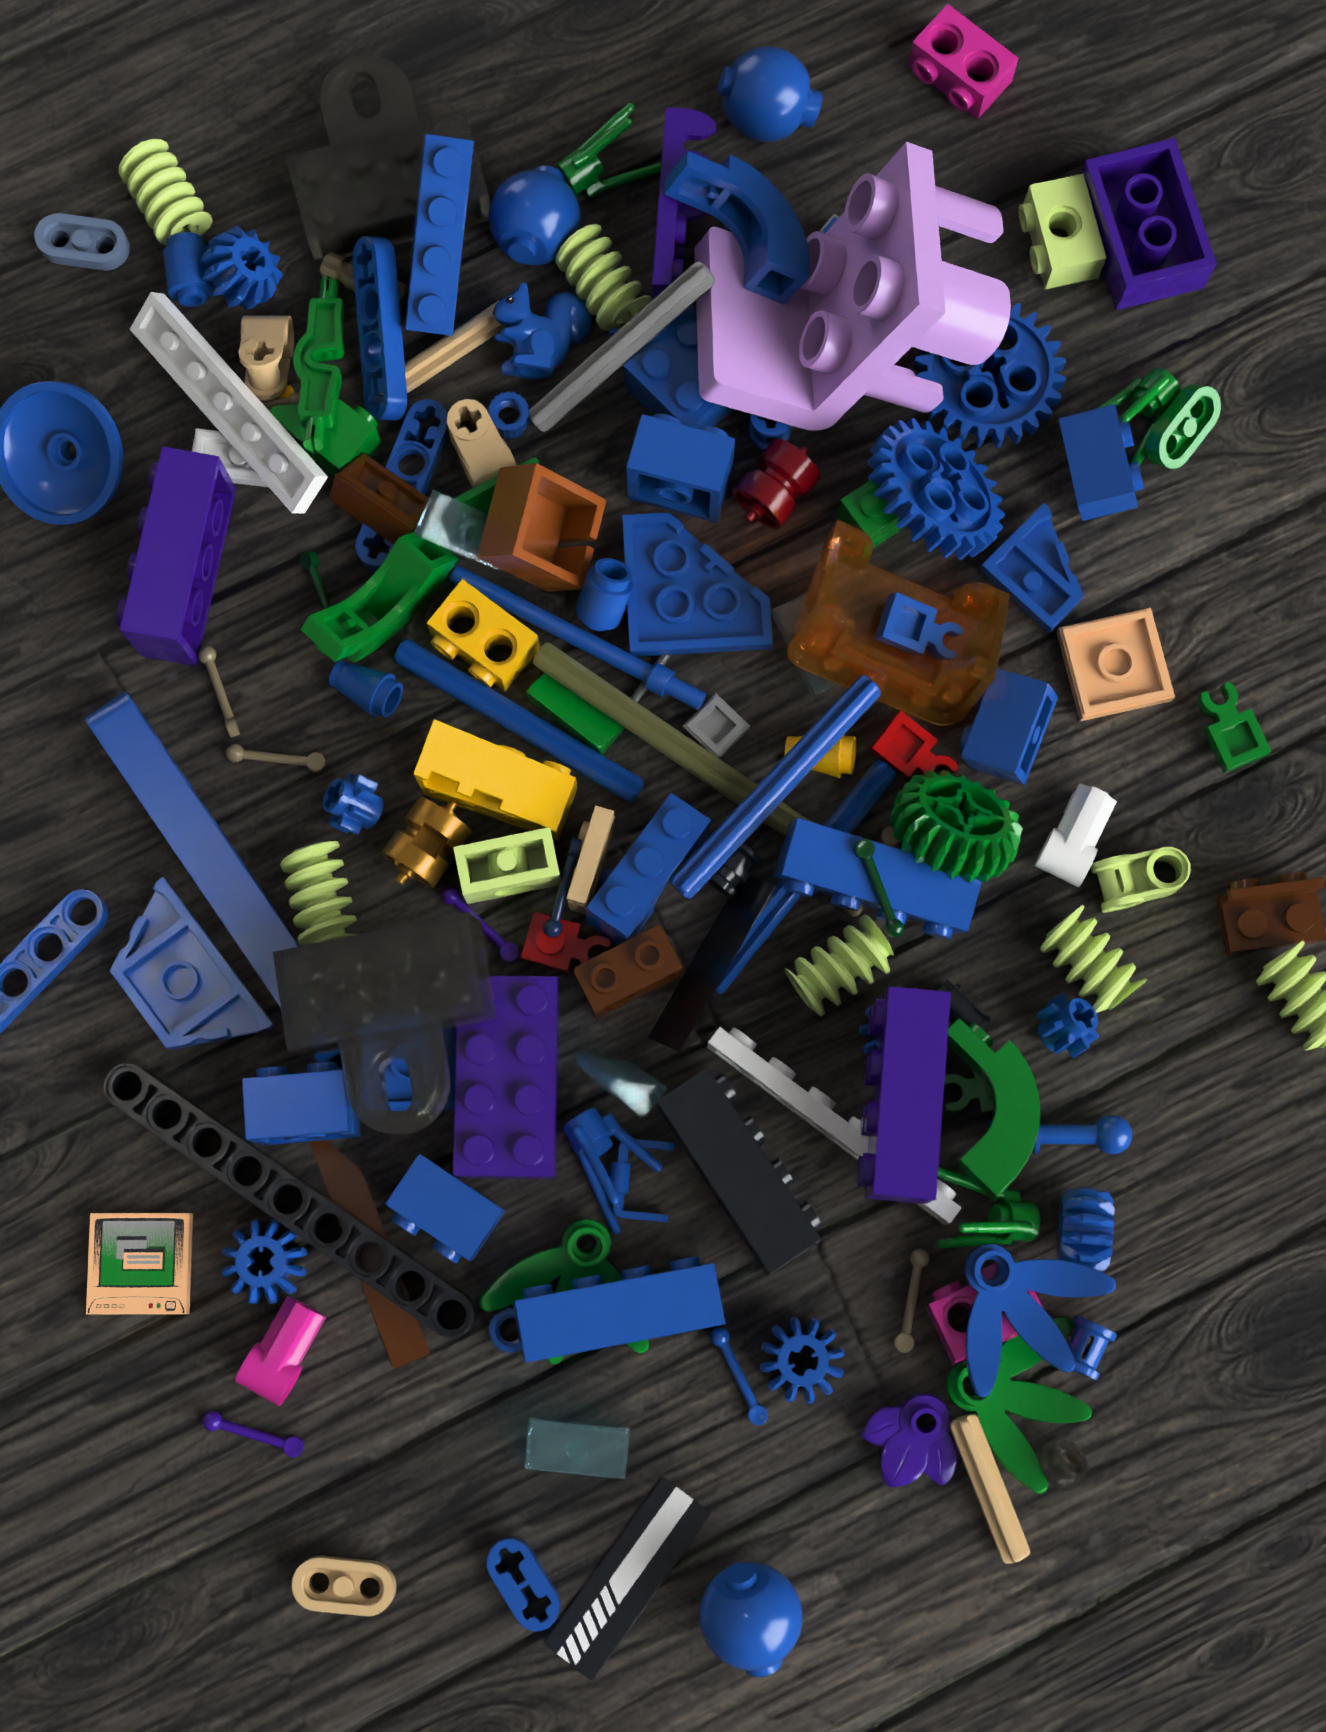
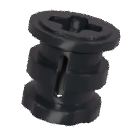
M743 843L707 882L723 895L733 899L737 894L735 889L739 882L744 884L750 877L748 870L752 866L761 867L763 861L750 847Z

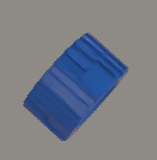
M502 392L500 395H496L495 399L491 400V404L488 406V414L498 433L505 439L517 438L523 435L527 426L530 425L529 406L526 400L515 392ZM510 407L516 409L520 414L518 419L512 424H505L498 416L503 408Z
M513 1308L501 1309V1312L494 1314L488 1326V1334L491 1336V1341L494 1342L495 1347H498L500 1351L514 1353L517 1350L521 1351L519 1339L509 1342L501 1336L500 1327L503 1321L508 1318H515Z

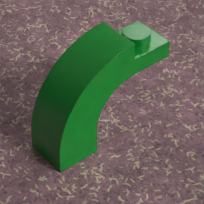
M425 527L401 536L397 539L378 570L359 590L344 601L309 615L300 630L314 642L316 648L321 653L329 656L334 662L348 657L355 663L386 643L421 610L448 576L458 558Z
M959 1018L948 1028L947 1045L986 1085L992 1100L993 1117L987 1133L960 1159L958 1167L994 1202L1017 1178L1034 1148L1040 1125L1039 1094L1033 1073L1027 1061L1010 1039L995 1053L990 1048L994 1044L992 1039L981 1027L974 1022L967 1026Z

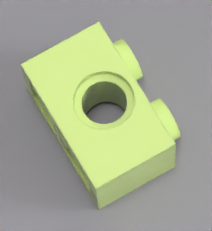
M1084 174L1029 185L1024 203L1019 205V220L1023 232H1030L1033 244L1030 248L1031 266L1035 274H1041L1044 288L1050 289L1097 279L1107 258ZM1050 229H1062L1069 236L1064 238L1055 236Z
M550 827L453 847L462 894L467 904L560 885L561 875Z

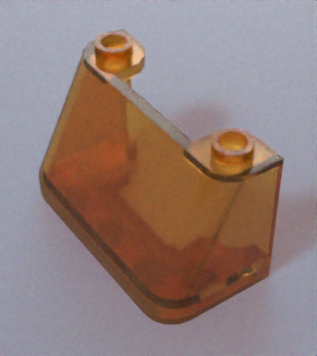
M837 520L827 536L793 628L787 649L788 658L797 667L846 688H849L859 676L865 675L873 680L881 691L877 701L935 725L951 726L959 723L996 677L1010 594L985 583L976 582L961 586L952 598H948L869 564L868 562L873 551L871 538L862 530ZM898 592L938 609L934 620L936 624L953 622L960 625L964 630L961 636L951 637L947 634L943 636L944 646L956 652V657L949 660L935 659L930 655L927 647L924 654L914 656L874 639L888 594Z

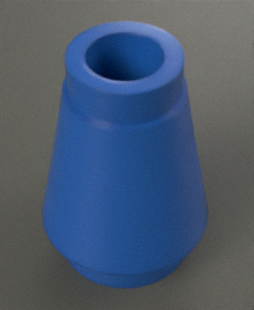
M343 660L335 664L329 676L330 686L336 688L337 691L372 717L380 715L387 718L391 716L398 707L403 695V685L396 681L394 674L347 663Z

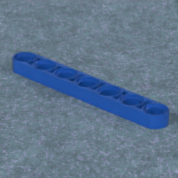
M80 889L72 891L0 963V1034L104 928L108 921L109 911L107 904L101 897L90 890ZM82 900H92L97 908L95 919L88 925H76L72 919L74 906ZM48 935L59 936L63 946L60 955L51 961L41 960L37 951L41 939ZM22 970L27 976V988L19 996H8L3 989L4 978L11 971Z

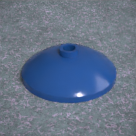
M43 381L29 384L12 394L0 409V485L9 499L27 515L54 525H68L85 521L97 515L109 504L121 480L123 448L117 427L111 415L99 400L86 390L62 381ZM70 443H73L76 448V457H73L69 451Z

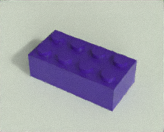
M162 446L159 462L154 461L150 467L148 486L152 492L148 507H142L139 514L138 534L141 535L138 552H133L128 561L127 578L131 583L127 598H122L119 602L116 622L117 626L120 627L121 633L141 657L197 666L198 651L203 641L236 487L219 456Z
M458 975L453 1176L473 1179H557L560 983L557 976Z
M889 986L882 997L875 999L874 1005L870 1007L868 1035L877 1036L876 1050H871V1054L866 1057L864 1085L873 1086L872 1101H867V1105H863L860 1135L869 1136L868 1153H863V1156L858 1158L856 1185L865 1187V1199L926 1204L936 1200L951 992Z

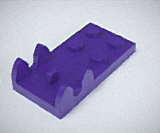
M666 107L652 300L683 273L686 252V221L697 220L708 214L664 195L665 179L687 151L712 161L699 152L684 150V142L688 140H703L716 133L714 120L697 110Z

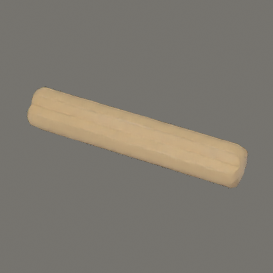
M499 301L455 329L453 336L446 335L404 363L407 393L499 333L501 329L506 328V326L497 322L492 314L493 308Z
M976 1414L960 1416L950 1423V1430L1001 1560L1006 1564L1019 1562L1030 1555V1548L980 1420Z

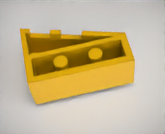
M435 719L414 771V776L423 794L446 803L452 800L458 807L528 831L550 827L552 837L559 841L578 788L576 777L571 776V770L561 764L547 760L543 764L525 757L526 755L517 749L504 745L498 746Z

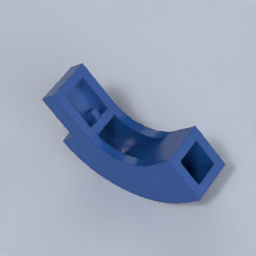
M687 151L665 179L664 195L702 210L721 221L735 236L743 253V288L784 305L809 278L808 245L794 210L781 192L764 175L741 159L730 154L724 163L719 165Z

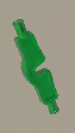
M327 276L320 279L319 298H312L310 300L307 332L298 341L293 355L295 373L298 384L301 387L298 415L301 427L305 428L303 446L312 452L314 443L316 452L324 448V430L334 426L335 409L342 384L341 372L336 365L319 363L340 359L344 356L343 325L345 313L342 299L337 298L340 282L337 278L333 279L330 277L328 285Z

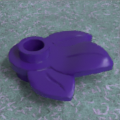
M929 1393L916 1394L907 1399L902 1406L881 1407L871 1414L866 1421L861 1436L872 1444L883 1446L880 1469L884 1482L888 1487L907 1485L919 1478L923 1471L936 1483L945 1485L955 1472L958 1461V1448L955 1440L948 1432L950 1426L948 1408L939 1397ZM929 1413L934 1416L932 1425L926 1428L919 1427L916 1424L917 1418L921 1414Z

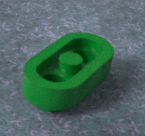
M1190 384L1179 392L1148 434L1146 453L1151 463L1160 467L1176 469L1187 462L1218 421L1221 411V400L1214 388Z

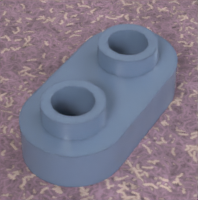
M54 213L44 217L36 226L34 233L35 243L42 255L48 261L55 264L108 271L120 267L127 260L130 252V244L123 229L117 223L106 219ZM60 239H69L65 246L55 247ZM114 245L112 251L106 254L100 253L104 246Z

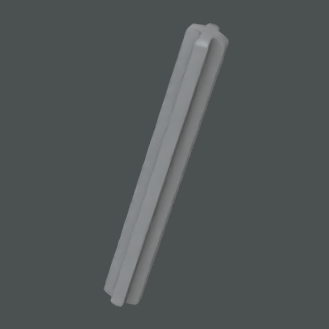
M700 261L692 264L530 408L528 415L532 423L543 432L551 429L715 283V278L708 267Z

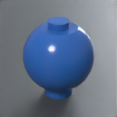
M762 46L748 50L734 61L731 68L725 66L717 88V94L723 95V110L733 128L746 138L758 142L782 140L790 136L800 125L811 129L819 115L823 98L822 92L810 88V76L802 62L787 50L773 46Z
M538 166L534 170H526L512 175L499 186L490 203L489 227L494 241L503 253L521 264L539 266L556 261V255L561 246L573 233L580 229L581 212L578 200L572 189L568 186L564 174L551 166Z
M740 1562L718 1573L708 1584L700 1603L699 1622L703 1638L715 1656L729 1666L744 1670L750 1676L764 1677L776 1672L781 1667L783 1659L794 1648L801 1633L803 1612L799 1595L793 1584L784 1574L763 1563Z

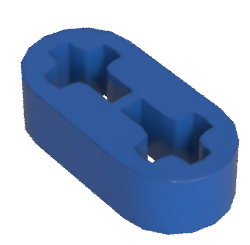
M518 1537L500 1539L493 1545L487 1557V1569L492 1580L516 1620L524 1628L530 1631H542L549 1628L556 1621L560 1612L561 1600L556 1588L525 1540ZM507 1548L510 1553L520 1551L523 1554L524 1558H522L518 1565L525 1577L524 1580L518 1582L510 1569L503 1572L499 1570L497 1564L502 1559L501 1549ZM527 1585L531 1587L538 1598L547 1595L551 1602L546 1607V1614L548 1615L546 1618L541 1619L536 1613L530 1616L525 1613L524 1609L528 1606L529 1599L523 1588Z

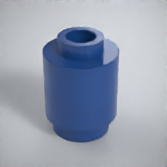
M191 232L171 235L167 238L166 248L163 250L168 296L186 307H196L204 304L214 292L213 283L202 280L207 269L199 262L203 257V253L207 251V245L204 244L202 236Z
M603 558L598 560L595 566H592L587 572L575 612L584 625L592 630H611L618 627L633 588L631 570L621 561Z

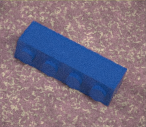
M424 133L404 320L406 330L453 336L474 146L473 140Z
M800 818L789 822L773 878L785 882L784 890L806 897H812L814 891L832 896L830 904L851 911H858L860 905L878 910L876 918L886 921L864 861L854 854L853 849L856 842L865 838ZM872 841L875 846L872 857L897 919L902 921L904 925L906 919L924 924L923 933L943 939H951L952 933L968 932L981 881L974 878L970 883H967L959 876H955L950 880L946 873L938 870L932 873L931 867L927 864L915 863V855L913 853H907L903 850Z
M698 1256L670 1262L671 1271L652 1275L651 1267L643 1266L621 1271L622 1280L603 1284L601 1275L571 1280L573 1290L553 1293L552 1284L522 1289L523 1299L515 1300L512 1303L522 1362L528 1363L726 1324L714 1263L701 1265Z

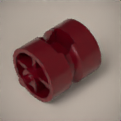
M774 438L759 456L760 461L757 463L759 470L755 469L753 472H746L732 489L733 497L747 512L744 516L746 521L751 523L755 518L769 528H781L793 513V507L796 505L793 498H798L799 495L806 496L821 477L816 465L806 455L808 453L806 447L801 445L798 449L785 440Z

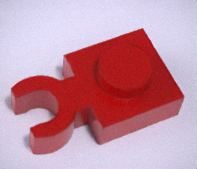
M902 710L895 713L868 748L905 779L910 778L915 770L923 776L926 771H934L938 765L944 767L949 773H955L959 769L957 763L952 758L945 755L935 756L930 752L938 739Z
M534 912L521 960L569 973L572 960L582 964L590 960L589 953L593 948L601 947L610 950L612 944L606 937L598 935L591 936L586 940L580 939L581 924L560 919L562 924L561 934L558 937L550 938L544 934L543 925L551 916Z

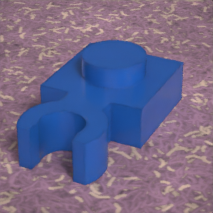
M894 592L888 594L874 639L914 656L924 654L927 647L928 652L935 659L949 660L956 657V652L944 646L943 636L944 634L951 637L961 636L964 630L960 625L953 622L934 623L938 609L901 593Z

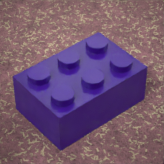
M1171 138L1085 160L1081 174H1084L1107 259L1102 269L1115 310L1203 289L1217 263L1176 139Z

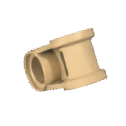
M244 315L241 321L239 358L242 365L246 367L245 385L261 401L276 399L287 388L290 359L294 354L292 317L290 315Z
M464 399L452 405L447 415L449 436L472 488L498 476L501 467L517 465L508 445L500 437L490 415L480 402ZM469 420L472 426H477V430L469 433L466 427L462 428L461 423Z

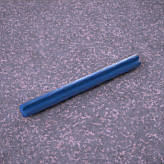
M410 639L403 640L396 649L394 659L398 665L628 803H632L642 791L644 785L642 778Z
M865 675L859 676L670 879L671 885L679 894L687 899L692 898L877 700L881 691L873 680Z
M876 760L823 826L851 834L894 781L896 772L887 763ZM779 880L715 990L716 993L722 994L727 990L801 897V895L784 890V881Z

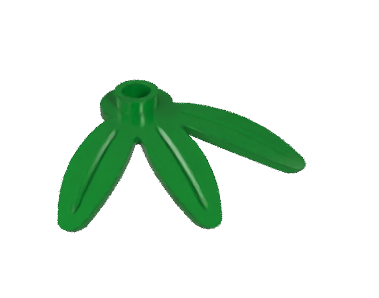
M590 1218L574 1221L564 1231L561 1246L550 1247L527 1256L500 1274L481 1296L479 1301L481 1309L483 1311H494L510 1306L515 1300L523 1299L522 1289L547 1285L558 1276L561 1277L554 1293L573 1290L571 1280L601 1275L603 1284L621 1281L622 1275L606 1259L611 1250V1237L607 1228L599 1221ZM585 1234L593 1236L596 1240L595 1245L589 1250L580 1249L577 1246V1240L580 1236ZM649 1339L627 1343V1345L635 1352L641 1354L648 1350ZM564 1356L548 1358L547 1360L551 1364H558Z
M1067 1316L1052 1318L1064 1338H1066L1073 1328L1072 1320ZM1018 1335L1002 1343L996 1381L991 1393L987 1397L978 1396L975 1391L971 1396L964 1392L963 1380L966 1377L970 1378L966 1361L959 1362L951 1368L946 1378V1391L950 1401L957 1408L967 1412H975L980 1420L992 1453L1006 1471L1033 1492L1042 1494L1048 1489L1046 1474L1030 1444L1018 1427L1005 1414V1411L1034 1421L1073 1423L1088 1420L1092 1415V1410L1086 1403L1065 1392L1044 1385L1010 1380L1011 1377L1029 1369L1042 1360Z

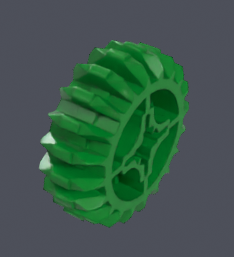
M945 770L939 775L933 771H926L923 776L914 775L911 781L905 784L903 790L899 791L894 801V808L891 812L892 817L889 823L894 828L893 837L902 842L901 850L913 853L915 855V863L927 864L931 867L932 873L937 870L946 873L950 880L955 876H959L967 883H970L974 878L981 882H987L990 877H999L1002 871L1007 869L1009 863L1013 862L1018 853V845L1021 841L1020 835L1023 830L1020 824L1017 823L1019 815L1009 810L1010 802L996 797L995 789L987 790L980 785V781H969L963 774L955 777Z

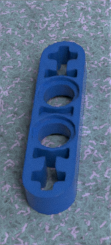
M362 236L357 241L353 251V274L364 404L366 411L376 420L398 421L406 410L407 388L396 255L394 246L387 238Z
M430 399L420 400L409 409L385 467L424 495L449 436L446 409L441 403ZM430 415H435L439 426L429 427L424 438L426 446L419 443L422 436V428L418 420H427ZM410 454L419 455L425 461L422 471L413 476L405 475L399 470V463L402 458ZM363 523L356 540V552L362 565L371 572H376L394 544L384 538L385 546L389 552L387 554L379 553L377 558L373 559L367 546H376L381 535Z

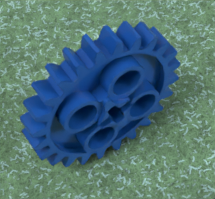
M1016 303L1011 309L1008 326L1003 337L1012 348L1009 350L997 348L981 364H968L967 366L960 367L951 363L946 357L918 349V352L922 355L916 356L913 369L921 373L915 376L939 383L943 388V401L929 412L927 419L932 421L943 417L945 419L943 428L946 429V432H949L953 427L959 429L958 437L961 439V443L969 434L975 435L977 448H981L985 437H992L995 447L1000 448L1004 435L1008 434L1010 439L1015 444H1018L1022 437V428L1031 435L1036 434L1039 427L1038 420L1047 423L1053 412L1050 407H1057L1062 397L1056 390L1063 389L1066 382V377L1058 374L1063 371L1066 359L1053 357L1058 353L1061 342H1046L1051 326L1046 325L1036 329L1034 323L1037 313L1033 312L1023 319L1019 316L1021 310L1020 303ZM984 364L986 372L982 373L981 370ZM997 373L996 380H994L992 374ZM1014 379L1023 380L1029 385L1030 390L1017 391L1011 386L1009 381ZM973 395L980 396L985 399L988 405L982 408L973 407L966 398ZM998 395L1001 401L1004 403V405H1006L1008 408L1004 409L1000 406L997 400Z
M914 418L907 424L899 420L893 427L890 425L876 439V443L869 450L873 455L867 461V464L874 471L868 478L880 485L874 492L875 497L887 500L888 505L883 511L887 514L895 513L899 517L896 524L898 529L906 526L911 529V540L913 542L917 541L920 537L923 538L927 551L931 552L938 546L944 558H948L952 553L959 560H962L966 555L972 558L975 557L980 551L986 549L996 540V534L1003 529L999 521L1005 516V513L997 507L1003 499L991 492L997 485L996 481L985 478L983 473L988 467L982 464L976 465L973 461L975 457L974 450L965 453L961 449V439L957 437L953 442L950 441L945 428L942 427L935 433L929 421H926L920 427Z

